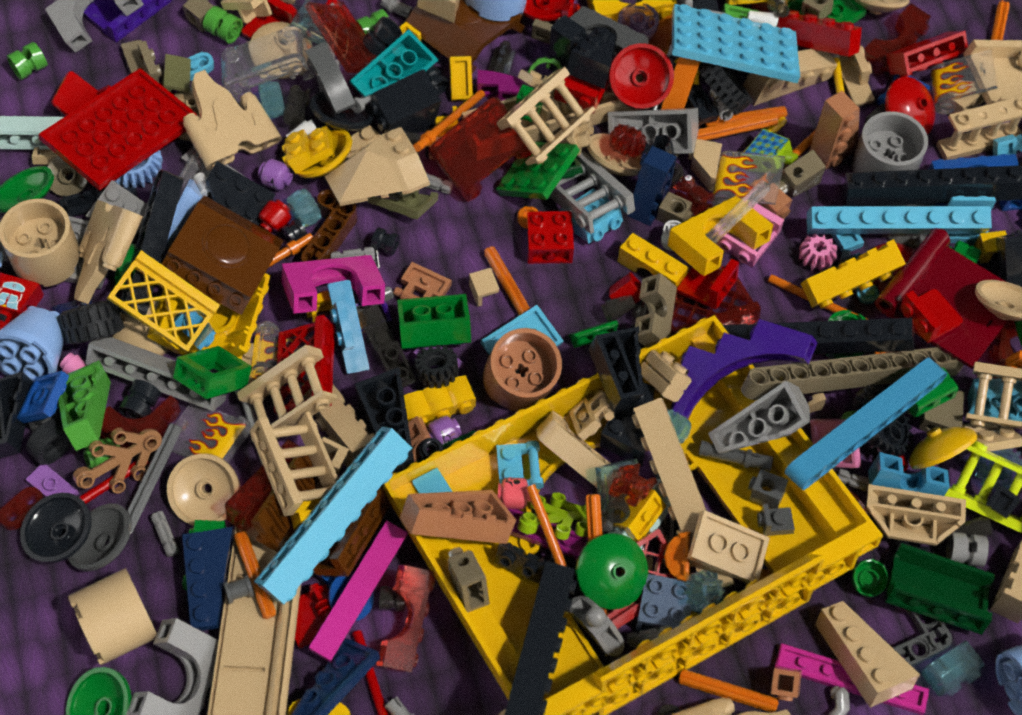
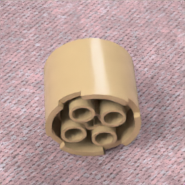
M30 199L16 204L3 216L0 222V241L17 277L37 282L47 287L65 281L75 272L74 268L78 263L80 254L79 244L68 214L59 204L47 199Z
M126 568L68 595L80 626L94 655H97L100 665H104L156 638L157 633Z

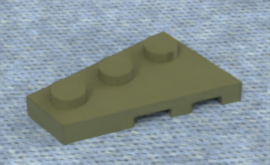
M419 190L403 195L402 192L389 194L387 198H382L381 195L368 197L367 202L386 208L389 211L406 215L408 218L418 219L438 201L439 193L431 192L430 195L419 194Z

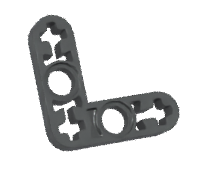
M905 609L921 634L893 648L901 657L906 653L905 661L914 667L943 653L949 648L952 643V636L944 622L932 618L931 624H924L920 620L919 613ZM935 626H937V629L935 631L932 630L930 633L928 632ZM936 637H943L945 641L943 643H936L934 639ZM915 644L922 646L925 654L923 656L915 655L912 652V646Z

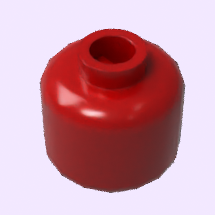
M278 199L276 201H268L258 214V218L262 222L260 226L270 233L272 231L281 232L280 228L287 225L292 218L289 213L291 209Z

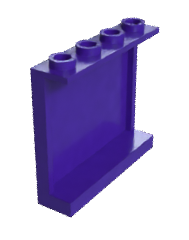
M94 0L86 7L83 16L117 43L173 0H142L144 5L129 16L123 13L114 0Z

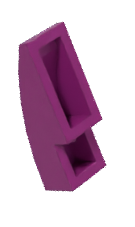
M478 70L477 91L483 90L485 97H498V102L516 97L523 84L530 86L520 78L508 74Z

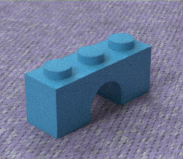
M879 452L868 470L869 484L941 496H944L950 488L948 470L931 466L923 468L915 474H906L903 472V460L901 457Z

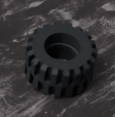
M104 300L62 312L59 315V320L66 343H83L120 332L124 329L121 314L118 311L119 307L109 300Z

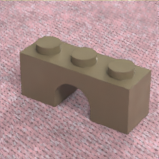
M661 273L642 279L639 298L647 305L649 314L637 317L635 327L639 326L638 341L646 348L656 345L663 338H670L677 287Z

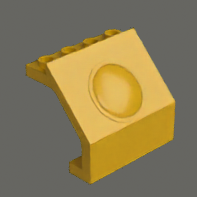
M265 273L242 315L215 301L220 306L209 320L210 325L216 332L215 338L208 347H203L201 350L220 346L242 360V356L248 352L251 346L250 339L256 330L257 317L263 308V298L269 289L270 275ZM170 299L172 311L184 309L183 302L180 299ZM165 300L159 301L156 314L168 312ZM169 316L157 317L159 327L162 329L171 328ZM149 329L147 334L148 338L176 354L186 355L201 351L193 343L189 351L185 353L152 329ZM181 330L176 331L178 340L187 345L190 337Z

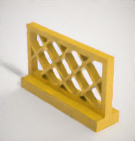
M140 251L107 297L109 301L185 353L189 351L220 306L143 251ZM134 268L143 274L144 282L132 284L130 274ZM126 279H127L128 284H127V285H123V283H124V282L126 281ZM158 284L161 286L164 296L152 297L150 285ZM145 286L148 298L136 300L133 288ZM129 288L131 301L123 302L115 295L118 290ZM170 299H180L183 302L184 310L172 311ZM165 300L168 312L156 314L153 301ZM149 302L151 314H140L137 304ZM198 312L205 318L202 323L192 325L189 313ZM185 313L187 326L175 327L173 315ZM169 316L171 328L162 329L159 327L157 317ZM189 330L190 340L187 345L178 340L176 331Z

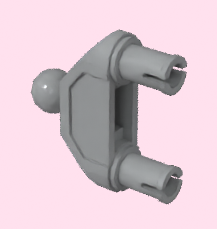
M577 596L573 598L569 613L575 622L580 624L601 648L605 658L608 657V661L618 660L624 650V640L614 623L608 618L605 611L588 597Z

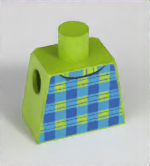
M762 129L742 154V156H747L754 160L753 162L745 160L743 161L744 164H754L758 167L745 169L747 172L772 175L779 174L786 165H791L799 159L798 154L793 153L791 142L788 138L766 129Z

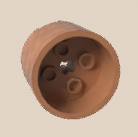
M520 328L509 331L497 341L485 364L483 383L487 394L501 406L516 412L535 405L541 399H546L561 374L562 359L560 352L552 339L538 330ZM519 370L520 373H524V376L521 377L520 374H516V371Z

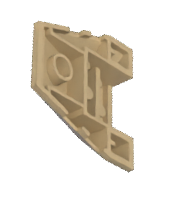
M401 127L380 135L325 176L340 206L368 201V197L379 195L382 198H387L389 194L402 192L403 195L409 194L430 185L420 158Z

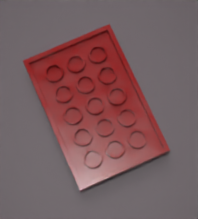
M139 68L38 135L42 143L100 191L111 180L115 181L185 133L186 129L183 125V118L195 112Z

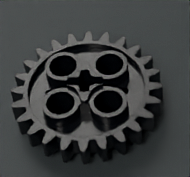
M867 385L855 393L856 396L853 398L855 403L852 407L856 412L884 391L881 385ZM904 413L869 439L871 448L877 447L878 454L882 452L897 457L907 453L906 451L911 449L909 445L913 444L910 438L914 437L909 431L913 427L907 422L910 420V417L905 416Z

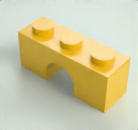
M633 232L619 250L618 262L635 273L640 268H645L652 275L661 273L676 287L679 286L687 275L688 266Z

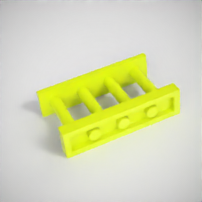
M975 441L967 448V450L972 452L957 483H953L944 496L966 499V508L1022 533V515L1019 518L1011 514L1006 520L986 506L989 500L988 497L1003 467L1017 472L1009 491L1016 496L1018 495L1022 487V466L988 451V446ZM980 456L993 461L994 464L979 494H976L974 497L966 493L967 489L965 487Z

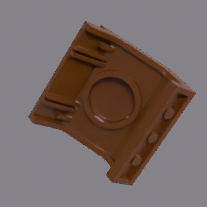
M460 0L454 23L420 9L417 5L405 21L421 33L423 40L448 59L450 57L471 56L472 74L477 68L473 63L489 43L509 29H514L521 33L525 28L520 23L522 14L510 17L509 21H493L479 16V12L471 5L467 6L465 0Z
M204 195L169 248L162 265L206 296L242 315L284 240Z
M308 455L294 457L288 466L290 470L314 467ZM318 476L294 480L299 491L323 488ZM382 486L376 491L377 495L374 500L363 507L360 517L355 522L350 523L345 529L346 532L343 538L332 545L328 556L314 567L313 573L319 576L348 577L391 506ZM272 490L251 523L258 532L255 540L279 552L297 529L294 530L291 517L284 516L275 492Z

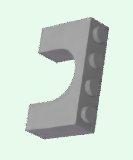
M57 0L45 8L62 38L75 53L93 41L83 26L82 17L86 7L94 0ZM114 0L126 16H129L144 5L142 0Z
M177 618L162 620L153 644L174 654L182 661L187 674L185 690L181 697L173 703L149 691L135 692L126 715H199L204 708L207 691L213 682L219 640Z

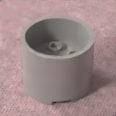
M889 111L874 115L866 122L851 162L852 173L918 170L928 147V136L925 129L917 120L904 113Z

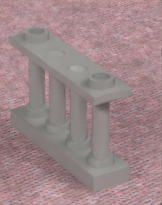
M585 151L577 156V160L582 164L583 173L577 174L572 178H561L550 195L565 211H571L572 218L590 234L594 233L593 220L609 211L621 208L627 215L635 211L633 193ZM580 175L587 178L566 190L560 187V185ZM591 186L599 189L578 201L572 198L573 195ZM603 197L611 199V201L590 212L583 208Z

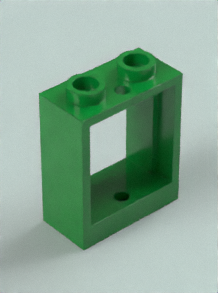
M216 346L177 357L173 378L203 398L209 399L247 386L252 366L222 347ZM211 369H216V370H218L219 372H217V373H212V372H210L209 370H211Z

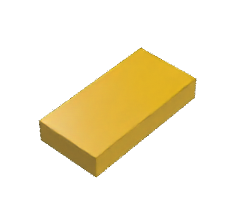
M471 56L450 57L451 100H466L473 95Z

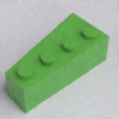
M99 360L68 373L69 378L66 382V390L58 400L63 429L76 451L88 448L93 441L100 439L111 381Z

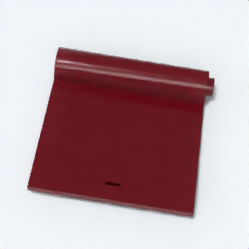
M935 228L930 231L906 261V264L902 266L875 300V305L880 312L889 318H906L899 310L905 294L913 290L919 297L932 289L938 290L962 317L963 322L960 326L929 343L972 369L974 363L978 362L1008 321L998 318L980 303L975 294L976 285L984 280H1004L948 247L950 244L948 233L943 229ZM914 328V333H915L916 335L920 336L921 338H923V337L918 333V331Z

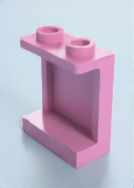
M746 198L744 200L745 203L773 224L770 241L753 250L737 236L720 231L717 236L716 245L724 250V252H728L736 257L741 263L753 268L781 232L784 219L751 199Z

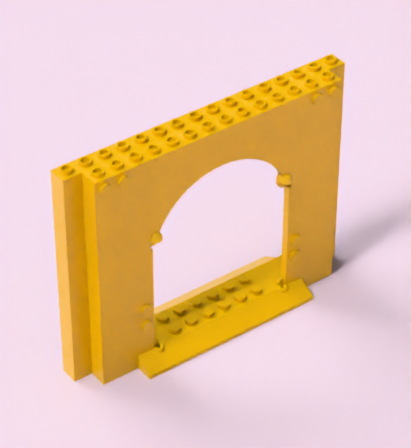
M715 315L708 319L703 318L696 325L688 329L683 328L676 335L670 338H663L650 348L641 349L639 355L640 366L643 362H646L645 359L651 350L659 353L666 351L675 358L673 363L677 362L681 364V358L688 351L689 346L715 354L717 341L722 339L724 332H728ZM753 365L746 366L719 380L696 404L686 423L677 420L671 415L673 401L663 397L654 390L653 400L658 398L664 400L688 464L692 463L689 465L690 469L698 468V472L736 524L764 535L763 527L759 528L757 513H761L762 505L750 500L751 491L748 490L752 477H757L760 469L753 467L747 469L744 468V465L699 456L702 440L713 443L708 434L709 432L757 401L746 398L741 392V386L749 371L755 367ZM598 372L589 378L579 380L575 385L567 389L559 390L555 395L547 399L544 398L537 401L535 405L527 409L517 411L513 416L505 420L501 419L495 422L493 426L485 430L475 432L471 437L463 441L460 440L453 443L451 447L443 451L434 452L429 458L421 462L412 463L407 469L399 473H393L391 479L383 484V490L399 519L408 494L418 493L412 481L435 468L439 469L453 492L493 490L498 496L499 474L496 445L521 444L532 440L538 441L540 444V451L538 452L540 477L543 478V483H545L565 461L538 439L536 429L554 411L568 423L569 429L577 435L569 411L585 397L589 400L593 398L597 390L602 389L605 392ZM642 377V382H644V383L650 385V384ZM605 418L600 420L602 426L599 427L598 431L584 440L593 449L600 447L601 432L608 422ZM801 428L789 436L740 449L746 451L751 449L754 453L774 456L770 473L788 479L786 491L779 508L791 507L795 531L794 534L767 536L770 539L764 564L772 574L760 581L757 579L751 581L744 590L739 593L734 591L728 594L724 601L717 605L715 603L708 605L701 614L695 617L693 615L686 617L680 623L681 625L674 629L671 627L666 628L659 634V637L652 641L647 639L641 642L636 650L605 667L570 613H564L563 617L568 618L564 634L559 633L558 636L563 638L559 654L554 652L553 657L558 658L554 674L549 673L548 678L553 679L549 695L544 694L543 696L544 700H548L544 715L610 714L679 675L683 669H690L809 602L814 590L853 569L858 557L879 546L883 534L833 469L805 490L799 488L784 473L793 460L814 445ZM521 454L523 476L525 479H530L529 454ZM762 487L765 491H771L768 487ZM527 501L526 508L520 511L532 512L530 501ZM405 527L507 699H509L539 584L494 563L499 543L410 534ZM510 535L508 542L525 550L524 555L526 556L528 553L535 554L540 548L539 545ZM457 547L462 548L463 552L468 550L473 552L487 581L490 604L468 613L462 605L450 578L448 553Z

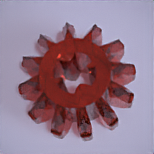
M628 124L615 126L608 140L609 146L613 148L614 152H618L627 158L640 156L647 141L645 140L646 136L641 134V130L630 127Z

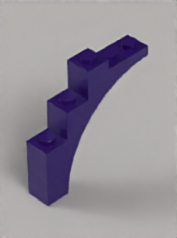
M759 319L757 325H754L751 330L750 341L724 332L722 339H719L716 343L715 354L689 346L688 351L681 358V365L687 369L686 373L692 382L686 390H683L684 393L679 401H673L671 415L677 420L686 423L696 404L710 388L722 378L746 366L767 361H793L809 365L817 341L812 335Z

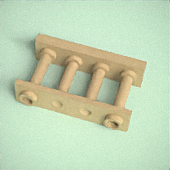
M565 67L549 75L496 123L501 130L508 127L514 129L533 154L525 162L527 165L534 163L539 165L548 158L546 154L579 124L583 125L591 119L590 114L596 110L594 106L582 110L564 85V79L570 73ZM553 89L558 90L576 115L571 121L568 122L550 98L551 94L549 92ZM538 102H543L562 128L555 135L552 134L536 112L535 105ZM524 115L530 117L547 140L540 149L521 124L520 118Z
M1022 96L950 114L948 118L955 129L952 137L938 140L936 144L943 160L957 159L993 150L994 139L1011 134L1017 137L1022 134L1018 127L1022 118Z
M304 345L237 392L239 401L250 403L254 406L257 419L267 417L262 402L264 398L271 394L279 418L271 424L273 428L297 425L305 412H310L311 416H313L320 410L327 409L338 397L337 394L322 390L314 366L316 362L324 357L321 349L309 345ZM303 371H306L314 396L304 401L297 381L298 375ZM287 382L296 408L289 413L286 412L279 391Z
M975 362L972 374H977L979 379L974 414L967 413L965 420L970 421V425L984 427L985 423L1022 429V422L1008 420L1013 384H1016V381H1022V369ZM992 377L1002 378L1001 382L1004 383L998 418L984 416L988 384Z
M305 412L297 425L273 428L267 417L258 418L249 431L284 516L293 515L303 501L323 498L339 479L318 432L317 424L310 412ZM301 435L305 446L282 449L276 439L279 437ZM309 455L314 466L290 470L285 459ZM318 476L323 487L299 491L294 480Z

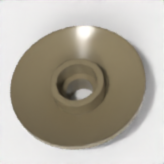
M59 156L55 157L48 165V168L54 174L51 190L59 196L80 193L88 183L83 176ZM69 174H73L71 180L67 179Z

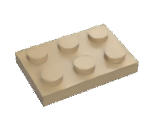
M703 510L699 514L687 558L749 584L756 579L759 581L770 537Z

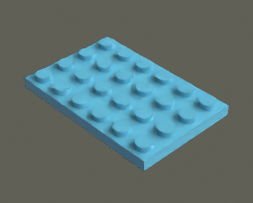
M674 4L672 10V55L798 84L800 68L796 31L789 28L774 27L768 23L752 22L747 18H735L729 14H717L707 9L691 8L686 4Z

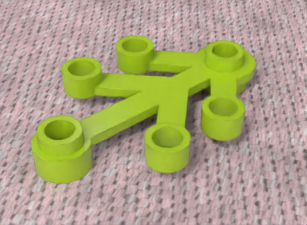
M559 492L552 494L551 505L546 503V499L540 495L546 512L550 513L548 514L550 523L561 522V524L556 526L554 532L558 539L567 540L569 538L570 527L574 520H579L575 533L581 537L588 536L586 505L579 506L566 501V496ZM530 502V507L534 509L532 502ZM525 512L520 516L517 528L525 534L536 533L537 527L540 525L537 515L532 512Z

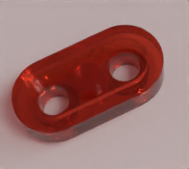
M27 487L3 506L0 510V523L8 530L20 528L29 510L44 498L41 491L36 487ZM30 500H36L34 504H28ZM17 516L14 521H9L11 517Z

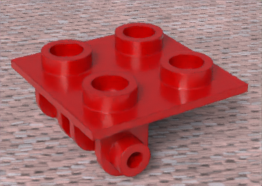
M318 583L312 584L309 587V592L300 595L295 640L299 649L312 643L332 610L329 603L327 585L319 586Z

